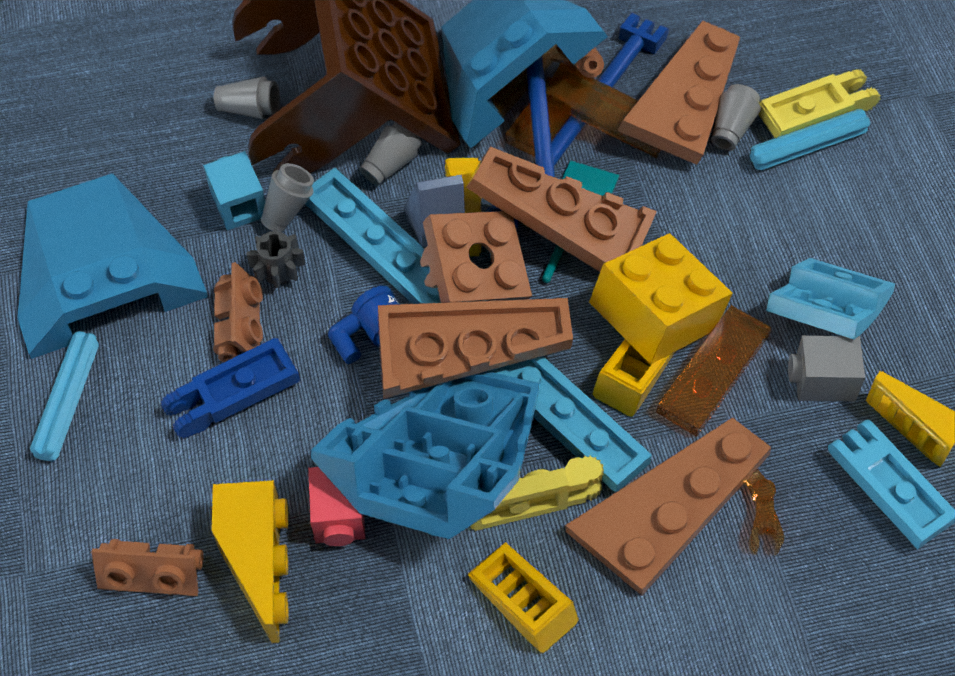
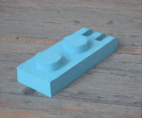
M866 419L858 424V432L851 429L843 435L844 443L836 439L828 445L831 456L917 550L955 523V509L872 421Z

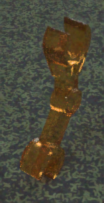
M757 468L744 483L751 491L752 498L755 501V518L748 543L750 550L756 555L760 547L758 536L763 534L769 535L775 542L774 555L776 556L780 552L785 538L777 514L774 511L776 487Z

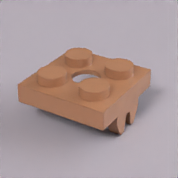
M504 211L430 214L423 221L428 246L423 251L420 265L421 267H430V272L424 280L425 286L438 288L441 303L527 300L532 297L512 216ZM472 245H482L489 250L492 261L489 268L482 269L471 262L469 249Z

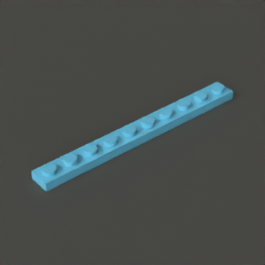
M333 168L313 183L314 193L305 204L412 304L441 303L438 288L425 286L424 280L430 272V267H421L420 265L425 248L336 168ZM544 356L489 370L490 372L539 383V394L533 417L576 457L584 458V456L589 457L591 455V457L601 460L600 463L603 464L604 469L602 481L614 493L621 490L650 464L652 454Z

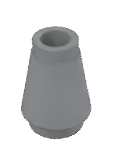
M264 76L224 86H216L214 90V105L217 111L267 119L269 115H274L279 111L280 91L276 81H268Z
M733 84L720 95L713 136L711 138V142L719 149L725 151L734 150L737 143H739L760 113V96L754 89L741 84Z
M396 122L392 126H385L364 163L359 167L360 172L369 182L379 186L383 180H386L418 156L417 149L422 145L420 138Z
M286 163L279 170L272 173L261 216V222L265 227L272 231L277 229L278 232H283L313 195L312 185L314 179L307 170L298 165Z

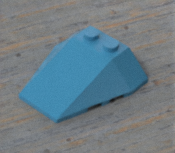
M472 0L441 26L451 119L466 144L472 148L505 121L490 98L555 44L574 65L608 37L587 9L567 0Z
M113 173L28 201L17 318L31 359L69 346L73 335L70 326L71 322L158 293L165 312L208 297L194 258Z
M485 371L411 391L408 396L393 404L385 399L374 405L375 414L356 424L355 420L349 418L334 427L310 450L311 459L359 513L419 530L433 536L451 539L494 511L518 482L538 399L539 383Z

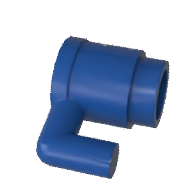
M381 285L363 293L354 302L351 314L329 328V340L346 364L357 361L361 356L360 350L350 337L363 328L373 344L380 347L378 305L399 304L389 287Z

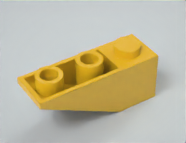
M273 480L213 484L212 533L218 549L271 643H280V624H288L289 619L287 593H280V576L288 575L287 545H280V529L288 528L286 498H278Z

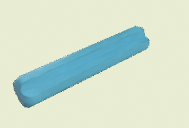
M856 109L754 145L751 148L749 157L755 169L764 170L864 134L868 131L870 120L863 109Z
M77 331L72 335L30 447L31 452L37 459L52 462L60 454L99 347V342L92 333Z

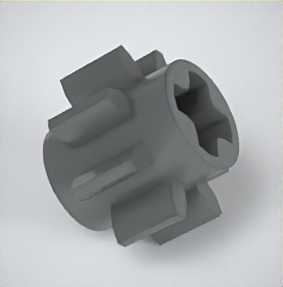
M274 229L263 234L261 237H254L257 250L248 251L246 255L249 267L253 268L258 282L265 279L268 283L273 284L275 288H279L280 285L288 283L290 280L297 281L296 266L306 264L304 251L298 247L297 236L293 234L288 237Z

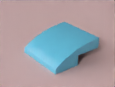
M808 258L792 266L787 285L770 293L766 311L847 338L856 339L873 323L894 292L895 283Z

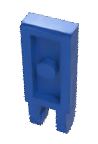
M273 338L193 377L191 382L166 394L162 398L161 407L167 415H176L193 408L201 398L204 403L203 405L178 417L173 424V429L179 438H188L195 433L206 430L213 421L217 423L300 382V377L279 339Z

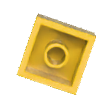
M668 233L604 263L589 303L649 364H652L715 331L733 292L674 236Z

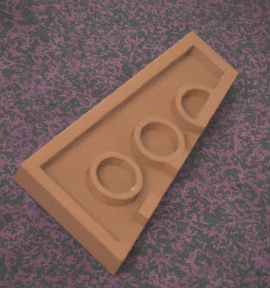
M702 21L623 119L617 131L697 165L704 154L719 107L720 95L724 91L740 36Z
M490 147L483 155L466 186L467 189L599 272L604 263L642 246L657 212L645 206L637 210L624 205L623 198L606 192L603 196L583 189L582 182L567 176L561 180L545 174L544 167Z
M568 298L378 305L383 399L571 349L573 342Z
M732 417L566 524V533L643 596L767 459L772 447Z

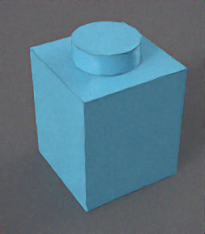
M246 151L232 156H225L217 161L203 165L210 193L227 231L261 219L265 205L264 193Z

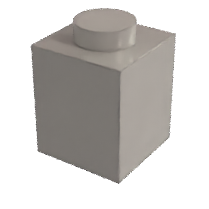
M802 335L797 353L790 354L788 361V377L790 382L797 383L798 401H856L865 380L860 336L856 339H851L844 336Z

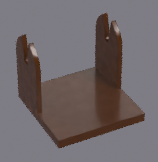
M243 0L234 11L232 26L235 42L267 27V24L272 20L281 21L280 24L275 25L256 48L257 55H277L291 52L303 46L320 33L327 72L326 76L260 124L251 134L248 144L251 165L284 151L285 147L290 144H298L299 146L292 148L275 167L273 172L279 170L283 164L290 163L312 173L330 163L390 119L447 154L461 145L457 128L451 119L448 85L433 19L406 0Z

